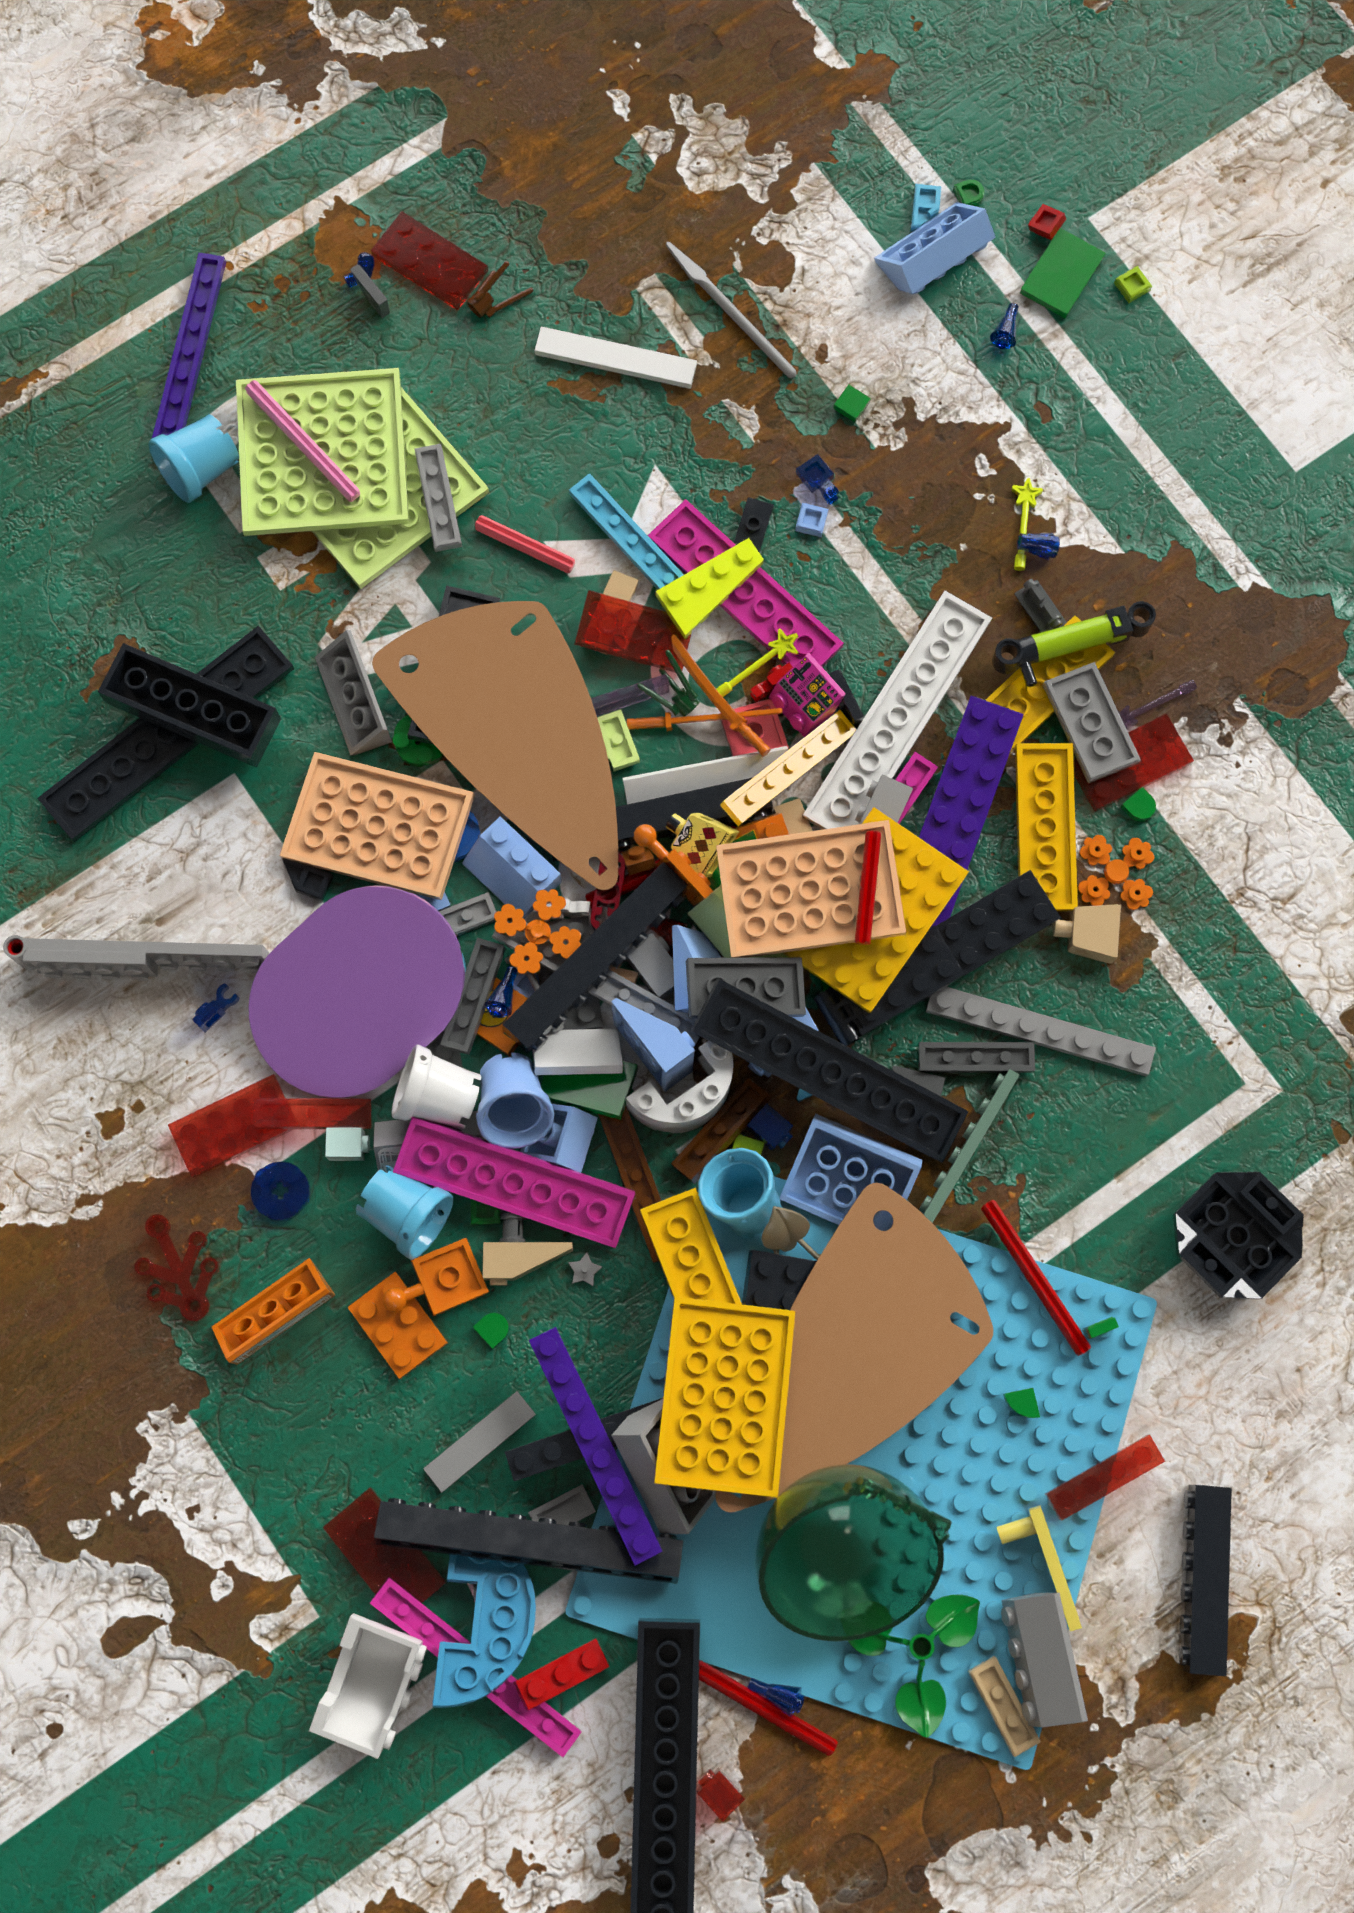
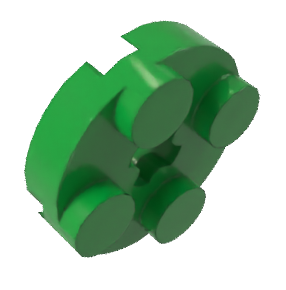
M409 715L403 717L396 725L393 743L399 757L405 763L414 767L438 763L444 755L435 745L423 742L417 745L415 740L408 739L412 718Z

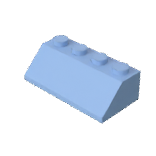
M956 202L880 253L874 259L898 290L916 294L924 290L925 285L932 280L943 277L951 267L964 263L967 260L966 257L972 253L984 249L987 243L996 237L984 208Z

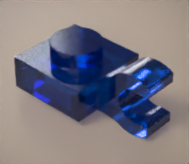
M818 454L796 468L797 476L811 493L819 489L824 500L829 505L838 500L837 494L839 491L831 482L834 479V473Z
M226 983L218 987L216 1000L202 1004L196 1010V1016L192 1019L205 1033L226 1014L225 1011L230 1006L235 1005L240 999L236 993L229 999L224 998V993L230 988Z

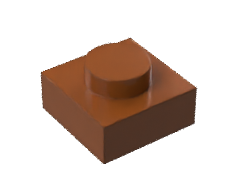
M634 846L627 851L621 852L625 859L629 876L656 868L654 857L648 847Z

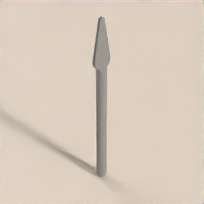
M667 242L666 247L689 278L698 283L787 377L794 378L796 376L795 368L706 277V272L673 244Z

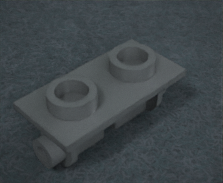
M1029 579L1023 584L1024 588L1014 593L1040 633L1062 627L1067 623L1038 580L1033 581V579Z

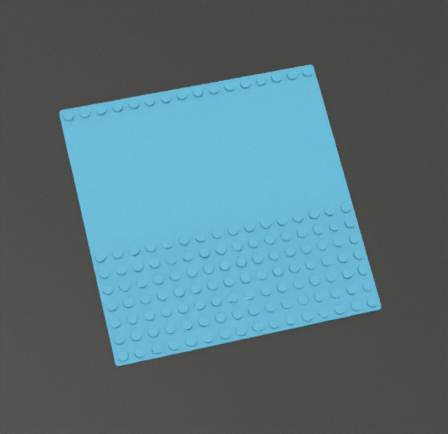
M775 1177V1189L780 1197L787 1180ZM780 1200L782 1208L795 1211L808 1220L810 1229L802 1239L815 1252L821 1254L839 1225ZM705 1210L742 1303L749 1250L773 1254L774 1251L763 1245L762 1233L754 1235L755 1238L750 1239L739 1236L727 1223L718 1221ZM938 1229L957 1252L972 1276L986 1305L994 1330L990 1343L959 1378L933 1403L889 1438L845 1466L810 1484L778 1498L736 1512H725L718 1506L715 1498L689 1534H672L677 1536V1540H683L680 1575L677 1584L578 1571L566 1607V1615L637 1640L639 1618L700 1619L699 1659L701 1661L917 1733L899 1717L895 1707V1698L902 1685L908 1682L916 1683L918 1661L908 1655L905 1645L887 1640L884 1652L878 1656H866L859 1653L850 1645L842 1631L840 1614L862 1603L874 1602L881 1604L889 1610L893 1618V1629L888 1635L909 1640L918 1634L929 1636L935 1630L928 1625L925 1615L931 1603L938 1598L956 1594L976 1598L980 1601L977 1628L973 1638L964 1646L949 1647L944 1645L937 1635L933 1640L934 1652L930 1658L925 1660L922 1683L927 1680H936L943 1687L946 1695V1708L939 1727L929 1738L1028 1770L1032 1766L1037 1745L1016 1757L1012 1756L968 1670L995 1656L1022 1705V1693L1015 1681L1016 1665L1008 1649V1640L1010 1639L1008 1628L1003 1623L1001 1616L1003 1608L1001 1600L1031 1593H1057L1037 1534L1002 1545L997 1526L1031 1516L1029 1509L1041 1505L1075 1605L1157 1307V1301L1154 1298L1035 1260L1082 1333L1083 1328L1110 1317H1115L1118 1323V1328L1088 1339L1087 1341L1091 1345L1090 1350L1078 1356L1008 1251ZM798 1242L795 1248L790 1251L784 1252L781 1249L779 1250L780 1255L817 1261ZM670 1287L630 1409L663 1398L674 1302ZM958 1312L951 1314L950 1320L955 1325L972 1335H976L979 1332V1326ZM1034 1388L1040 1417L1027 1418L1019 1415L1007 1405L1003 1394ZM617 1448L616 1454L620 1460V1463L629 1479V1482L639 1500V1503L649 1521V1524L655 1536L659 1537V1534H666L659 1532L641 1496V1493L619 1449ZM732 1493L738 1498H741L742 1494ZM602 1497L592 1529H599V1526H611L617 1529ZM1033 1726L1038 1737H1040L1042 1727Z

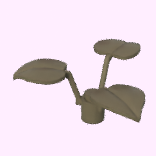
M774 1206L770 1220L762 1233L763 1245L768 1249H772L774 1254H779L780 1249L784 1252L790 1251L795 1248L798 1242L816 1260L821 1255L815 1252L802 1239L810 1229L808 1220L795 1211Z

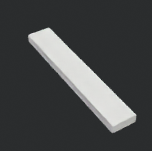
M541 327L535 347V355L691 389L697 367V360Z
M788 747L773 748L764 757L759 752H753L624 777L622 779L627 804L755 777L787 752Z

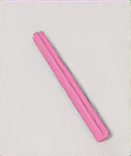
M253 380L246 385L245 390L247 394L348 501L353 502L360 496L359 488L257 381Z

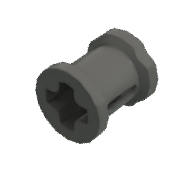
M514 1213L500 1214V1219L503 1220L502 1238L499 1239V1242H525L523 1238V1220L526 1218Z

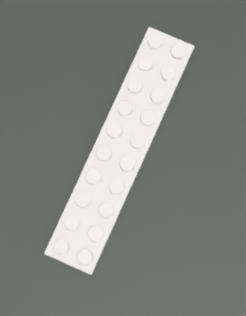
M947 591L943 592L807 807L803 817L822 830L859 824V822L855 821L861 805L867 807L870 797L866 796L872 781L878 782L882 774L893 779L987 629L992 617Z

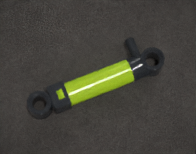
M1139 601L1132 604L1128 612L1125 606L1106 610L1104 615L1016 640L1006 638L997 644L992 664L995 670L1002 674H1011L1020 667L1026 686L1033 687L1037 684V680L1031 664L1108 642L1110 646L1128 641L1130 636L1142 637L1149 632L1153 625L1156 612L1154 607L1148 602ZM1134 616L1142 617L1145 623L1137 622ZM1010 653L1014 659L1007 660L1001 654Z

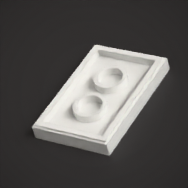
M618 1029L561 1030L559 1032L551 1030L546 1035L548 1038L547 1042L538 1051L533 1049L535 1075L622 1073L623 1070Z

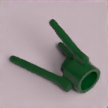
M666 650L665 654L684 688L680 689L663 668L659 669L660 674L675 691V694L671 697L673 704L641 683H638L637 687L667 707L675 716L680 713L684 717L692 712L700 702L696 699L698 695L691 688L670 650Z

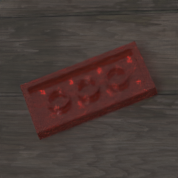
M401 211L371 249V254L374 258L456 310H459L488 272V265Z
M588 590L574 645L676 673L665 651L670 650L679 667L683 670L684 665L673 651L671 637L676 635L686 650H688L691 634L684 639L665 611Z
M1167 713L1128 732L1141 759L1139 764L1088 783L1077 758L1073 759L1074 776L1095 812L1194 762Z
M272 1074L168 1124V1127L190 1176L195 1178L298 1128L299 1125L276 1075Z
M370 1487L323 1528L375 1595L390 1577L418 1601L423 1603L441 1588L446 1581L422 1551L375 1544L374 1535L380 1501L382 1500L373 1488Z

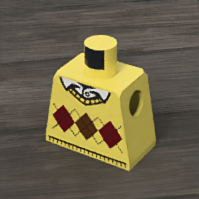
M675 813L666 824V828L677 835L671 845V849L683 852L690 859V866L697 874L700 872L707 878L712 877L714 870L719 866L716 845L733 843L739 833L738 830L701 813L691 814L687 820H684Z

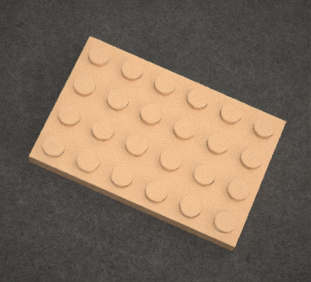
M314 752L279 856L282 859L286 858L315 868L442 900L475 794L464 789Z
M889 820L716 845L731 958H749L855 942L865 834L867 831L881 832L871 940L906 935Z

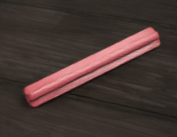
M483 515L479 516L475 523L476 531L565 573H570L574 568V558Z

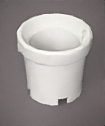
M417 1044L410 1052L402 1071L393 1101L392 1117L408 1121L413 1116L463 1130L466 1125L459 1122L462 1117L470 1118L480 1088L472 1085L473 1079L481 1080V1075L432 1055L431 1050Z

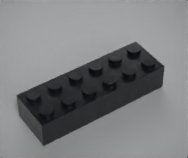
M125 643L122 644L98 690L104 702L256 768L281 721V717L275 707Z

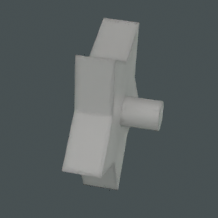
M588 1253L580 1261L568 1262L574 1271L572 1284L585 1281L593 1286L594 1275L602 1266L592 1263Z

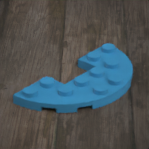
M450 1554L447 1582L477 1584L471 1644L440 1642L433 1708L457 1707L485 1697L500 1687L521 1663L531 1642L536 1616L533 1584L524 1564Z

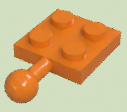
M647 824L638 826L634 832L635 842L641 847H648L658 857L660 861L655 864L657 867L664 862L688 884L685 894L693 906L706 899L713 892L709 887L711 883L708 878L700 872L698 874L690 866V859L683 852H677L675 849L668 852L657 841V834L652 826Z
M464 1238L411 1260L419 1283L404 1290L399 1288L387 1290L383 1296V1303L389 1311L397 1312L405 1307L408 1300L424 1294L433 1316H436L486 1295L489 1291L467 1238Z

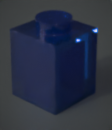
M767 1103L747 1126V1130L761 1142H764V1145L771 1151H774L777 1146L783 1149L793 1137L789 1133L793 1125Z

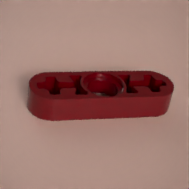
M619 853L618 866H621L618 868L617 879H619V882H616L613 886L617 892L616 896L611 900H604L600 896L601 890L595 888L590 917L591 926L594 931L600 926L596 918L602 917V906L608 907L607 917H609L620 905L626 865L625 859ZM601 861L598 871L599 876L608 869Z

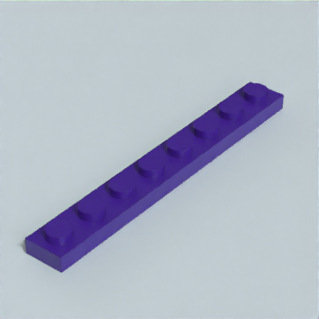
M198 253L152 438L161 434L169 435L186 427L227 263L223 256Z
M554 1327L530 1339L529 1343L634 1565L662 1552L557 1328Z

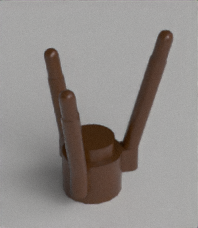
M505 261L497 271L493 270L478 290L466 301L469 309L477 317L481 318L485 314L490 318L495 312L533 292V288L530 287L492 307L494 299L488 291L509 266L508 261Z

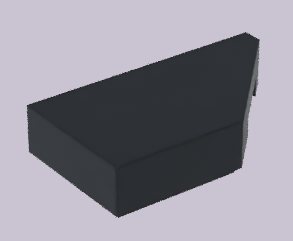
M283 858V863L295 891L323 902L333 875L312 866Z

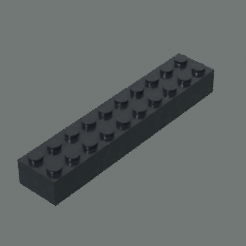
M639 1618L630 1913H694L700 1619Z

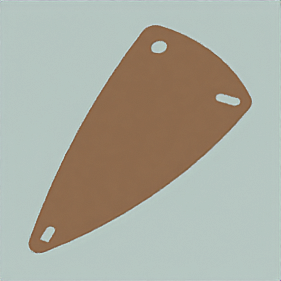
M510 601L457 610L407 631L374 655L372 661L373 669L394 698L440 752L480 793L536 843L592 886L600 890H608L616 884L618 878L616 806L611 771L602 732L592 700L576 661L561 631L543 604L535 601ZM531 613L536 616V621L520 635L514 636L511 634V628L527 614ZM405 655L415 656L419 662L417 670L412 673L403 672L399 667L400 659ZM591 857H597L608 868L600 876L589 865Z
M872 1183L863 1189L821 1253L790 1309L795 1311L778 1497L834 1472L889 1438L948 1389L974 1362L993 1337V1325L986 1305L972 1276L957 1252L930 1220L901 1195L884 1184ZM884 1210L892 1215L893 1225L889 1230L881 1231L875 1227L873 1218L878 1211ZM958 1312L979 1326V1332L976 1335H972L955 1325L950 1320L951 1314ZM716 1491L715 1496L718 1506L725 1512H736L774 1499L772 1497L742 1494L741 1498H738L732 1493Z

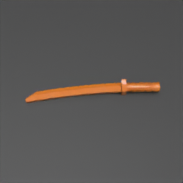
M672 635L674 653L711 702L730 722L731 725L729 727L733 731L741 733L763 757L766 756L771 749L747 726L746 723L748 721L738 715L721 696L690 656L676 635Z
M782 708L736 713L744 718L781 714ZM665 712V717L627 719V726L629 730L666 727L667 731H672V724L727 719L723 714L672 717L671 712Z

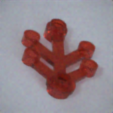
M160 1214L150 1216L145 1223V1230L149 1236L158 1239L171 1269L154 1264L152 1260L142 1257L135 1262V1271L142 1276L152 1275L178 1284L182 1295L168 1292L162 1285L152 1284L146 1291L147 1298L153 1302L162 1301L180 1308V1312L185 1319L199 1321L209 1312L210 1303L205 1295L212 1276L217 1274L220 1269V1264L216 1259L211 1257L205 1258L200 1264L201 1275L195 1289L193 1288L189 1279L199 1252L206 1247L208 1238L203 1232H192L188 1238L189 1246L183 1262H181L169 1235L171 1223L168 1218ZM158 1222H163V1231L157 1233L155 1225ZM201 1235L203 1242L195 1246L193 1243L194 1237ZM147 1261L149 1269L146 1272H141L140 1264ZM209 1261H213L215 1264V1268L211 1272H207L205 1269V1265ZM159 1288L161 1295L154 1299L151 1295L152 1290ZM194 1301L200 1303V1308L196 1312L190 1309V1305Z

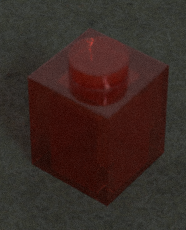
M719 1767L714 1772L708 1769L697 1781L700 1785L697 1788V1794L722 1822L745 1800L744 1794Z

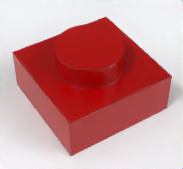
M1042 204L1029 222L1028 227L1031 232L1052 240L1065 222L1066 216L1065 213Z

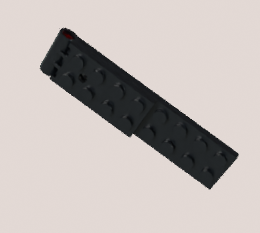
M1029 870L940 924L932 926L871 1013H868L832 987L818 994L813 1000L839 1042L849 1046L1057 922L1061 917L1032 871Z

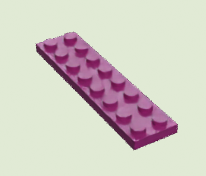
M686 499L647 535L684 574L736 545ZM761 567L740 587H737L721 605L719 604L722 609L768 651L773 649L769 647L768 643L778 640L779 628L782 629L786 636L797 633L798 638L793 646L797 649L798 655L787 652L780 661L783 665L790 662L794 667L806 654L810 653L823 667L843 648L844 643Z
M413 1116L393 1169L394 1173L439 1187L443 1190L613 1248L617 1246L635 1195L633 1190L510 1148L491 1144L487 1140Z

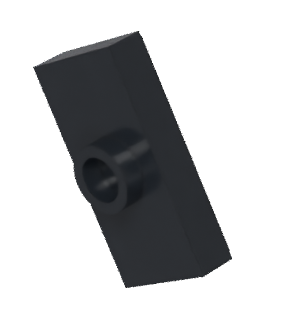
M748 497L734 544L737 545L749 538L760 553L774 504Z
M837 669L830 673V677L846 693L837 710H842L847 719L857 728L861 724L864 715L841 670Z

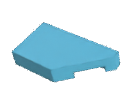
M915 184L911 232L939 214L942 186Z

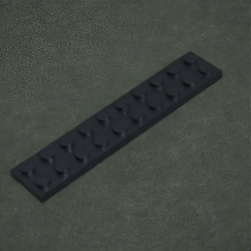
M257 626L197 674L257 699L293 671L294 666L265 632ZM139 718L37 799L75 842L200 743Z
M717 978L690 1030L943 1163L969 1112Z

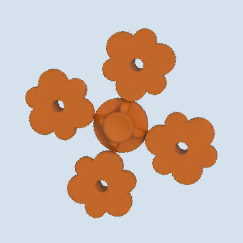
M1096 835L1093 839L1090 837L1086 838L1083 842L1084 846L1080 849V856L1083 859H1088V863L1091 866H1095L1097 863L1100 865L1106 864L1104 868L1105 878L1097 879L1096 876L1090 875L1087 881L1084 880L1079 883L1078 890L1083 894L1081 896L1084 903L1090 902L1092 906L1102 905L1104 900L1110 897V891L1107 890L1109 882L1113 884L1123 883V892L1120 898L1126 901L1127 907L1130 910H1136L1140 906L1147 907L1149 904L1148 899L1153 895L1152 888L1145 885L1142 879H1137L1134 882L1133 880H1127L1129 876V867L1135 866L1141 870L1145 867V864L1153 862L1154 854L1150 851V843H1142L1139 838H1132L1128 845L1122 848V853L1125 855L1124 859L1110 861L1109 853L1112 851V846L1106 844L1104 836Z
M551 889L549 892L539 890L536 893L533 909L538 911L540 919L532 920L527 926L525 919H523V910H515V907L511 904L503 905L501 911L494 914V919L497 921L495 923V931L499 934L506 933L508 936L513 937L517 931L520 932L525 929V936L530 942L524 946L517 945L514 949L515 953L509 958L510 964L513 967H517V971L520 974H525L527 971L535 974L540 970L539 962L543 960V955L541 952H537L538 948L536 945H541L548 939L553 945L552 952L554 954H561L564 959H568L581 945L579 942L581 933L577 929L569 930L568 927L563 926L559 929V932L551 933L550 926L545 922L551 917L559 918L561 910L566 906L565 898L558 896V891L555 889Z

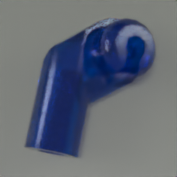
M362 252L357 258V264L371 278L375 266L374 257L367 252ZM352 273L343 276L348 288L358 285Z

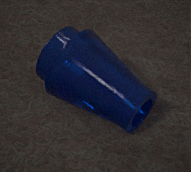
M1053 533L1019 534L1017 540L1018 550L1026 551L1046 560L1055 558L1059 551L1060 538L1054 536Z

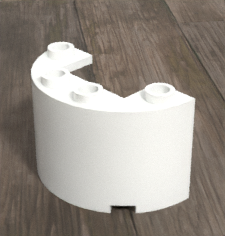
M707 1041L698 1048L702 1055L697 1058V1061L707 1073V1078L668 1105L649 1081L626 1097L627 1110L636 1120L653 1130L683 1133L703 1126L722 1108L729 1094L733 1074L732 1053Z
M353 1613L349 1618L340 1646L343 1648L330 1684L318 1704L309 1731L378 1759L383 1748L389 1750L396 1734V1731L392 1730L400 1709L406 1710L413 1694L408 1688L411 1680L416 1682L423 1666L421 1662L427 1646H424L423 1641Z

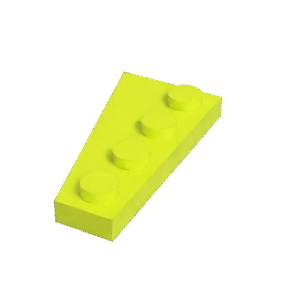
M748 538L656 591V597L684 639H686L700 623L702 624L719 604L721 605L737 587H740L763 565L764 559Z

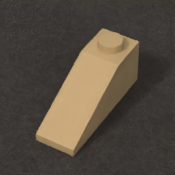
M483 1242V1279L490 1281V1286H507V1281H514L572 1252L573 1244L572 1242Z

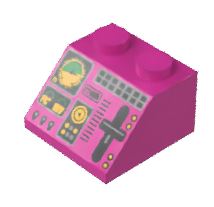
M808 653L777 682L769 698L776 708H782V713L790 721L793 728L799 731L803 737H806L833 715L846 693L814 657Z

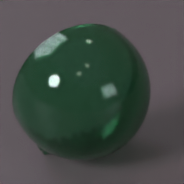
M843 1464L817 1469L790 1484L776 1498L762 1522L757 1538L755 1567L763 1602L771 1615L783 1626L797 1634L817 1640L851 1641L887 1631L913 1615L927 1601L937 1586L944 1563L943 1544L950 1537L948 1530L952 1522L950 1519L934 1511L930 1512L917 1494L907 1485L892 1475L876 1468Z

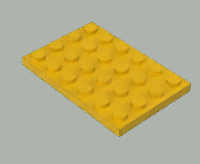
M873 807L862 824L889 820L906 935L871 940L869 945H859L853 942L783 953L789 958H802L803 968L868 1013L872 1012L969 873L962 866L875 807Z
M674 1297L654 1484L778 1498L795 1311Z

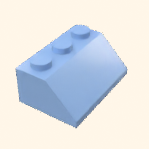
M501 817L494 821L479 836L462 862L504 905L511 904L515 907V910L522 909L524 912L523 919L534 910L533 903L536 901V893L539 890L549 892V890L556 889L562 883L561 874Z

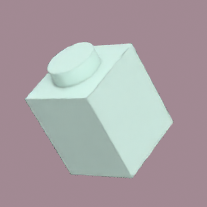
M326 1128L325 1157L329 1161H364V1154L369 1153L370 1138L369 1135H365V1131L362 1128Z

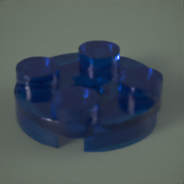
M273 1162L259 1169L251 1185V1199L259 1213L275 1221H286L295 1218L300 1214L299 1212L303 1210L304 1206L307 1205L311 1195L310 1182L299 1167L288 1162ZM280 1183H282L283 1187L289 1189L288 1193H284L283 1199H278V1196L273 1194V1189H276Z

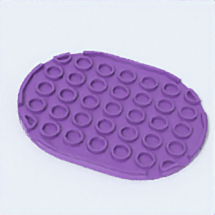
M388 886L360 887L343 892L326 901L270 952L255 975L249 996V1021L254 1041L264 1060L289 1084L310 1094L323 1097L343 1098L356 1096L376 1089L386 1083L405 1066L413 1047L417 1044L423 1047L428 1046L447 1027L458 1009L464 988L465 967L459 941L450 924L436 908L413 893Z

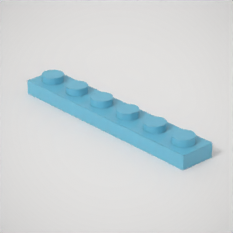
M590 473L569 489L570 496L657 590L684 575Z

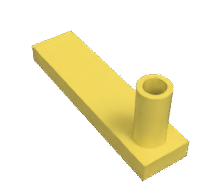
M1041 1505L1030 1508L1031 1516L997 1526L1002 1545L1037 1534L1057 1593H1060L1069 1630L1071 1632L1081 1629V1622Z

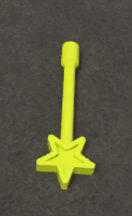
M1027 478L1024 486L1013 485L1012 491L1019 496L1015 505L1019 506L1022 504L1018 554L1015 555L1014 569L1017 571L1025 570L1026 555L1024 553L1029 505L1035 508V497L1043 492L1042 488L1032 487L1030 478Z
M779 628L778 640L768 643L769 647L773 649L731 681L724 682L716 688L722 697L726 696L735 685L777 654L780 661L787 652L798 655L797 649L793 646L798 638V634L786 636L782 629Z

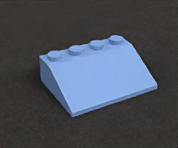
M618 998L611 1001L615 1027L665 1092L693 1072L695 1051L693 1047L695 1043L686 1031L680 1033L677 1027Z
M815 1114L782 1190L780 1200L840 1225L863 1189L872 1183L884 1184L907 1200L922 1167V1160ZM881 1210L874 1215L873 1223L878 1230L887 1231L893 1225V1217L889 1212Z

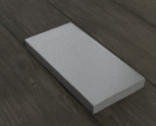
M1095 662L1044 681V690L1069 743H1073V752L1088 783L1140 763L1141 759Z

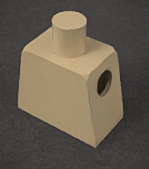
M1121 905L1075 907L1070 913L1069 921L1058 920L1053 923V936L1068 938L1067 950L1070 953L1112 964L1118 957Z

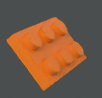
M395 1271L348 1306V1309L397 1377L402 1379L447 1345L448 1342L416 1298L408 1300L405 1307L397 1312L389 1311L384 1306L383 1296L387 1290L391 1288H399L401 1290L408 1288Z

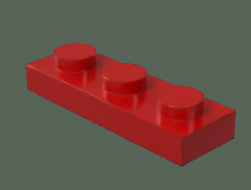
M595 1638L513 1683L526 1711L610 1666Z

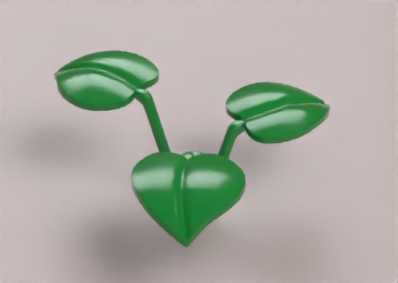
M957 1594L938 1598L931 1603L925 1615L926 1622L935 1630L929 1636L918 1634L909 1640L888 1635L893 1629V1618L889 1610L881 1604L874 1602L862 1603L841 1612L840 1623L842 1631L850 1645L859 1653L866 1656H878L884 1652L887 1640L905 1645L908 1655L918 1661L916 1683L908 1682L900 1687L896 1694L895 1707L904 1723L924 1738L931 1736L943 1719L946 1708V1695L943 1687L936 1680H927L922 1683L925 1660L930 1658L934 1652L933 1640L937 1635L940 1641L949 1647L964 1646L973 1638L977 1628L980 1601L970 1596Z

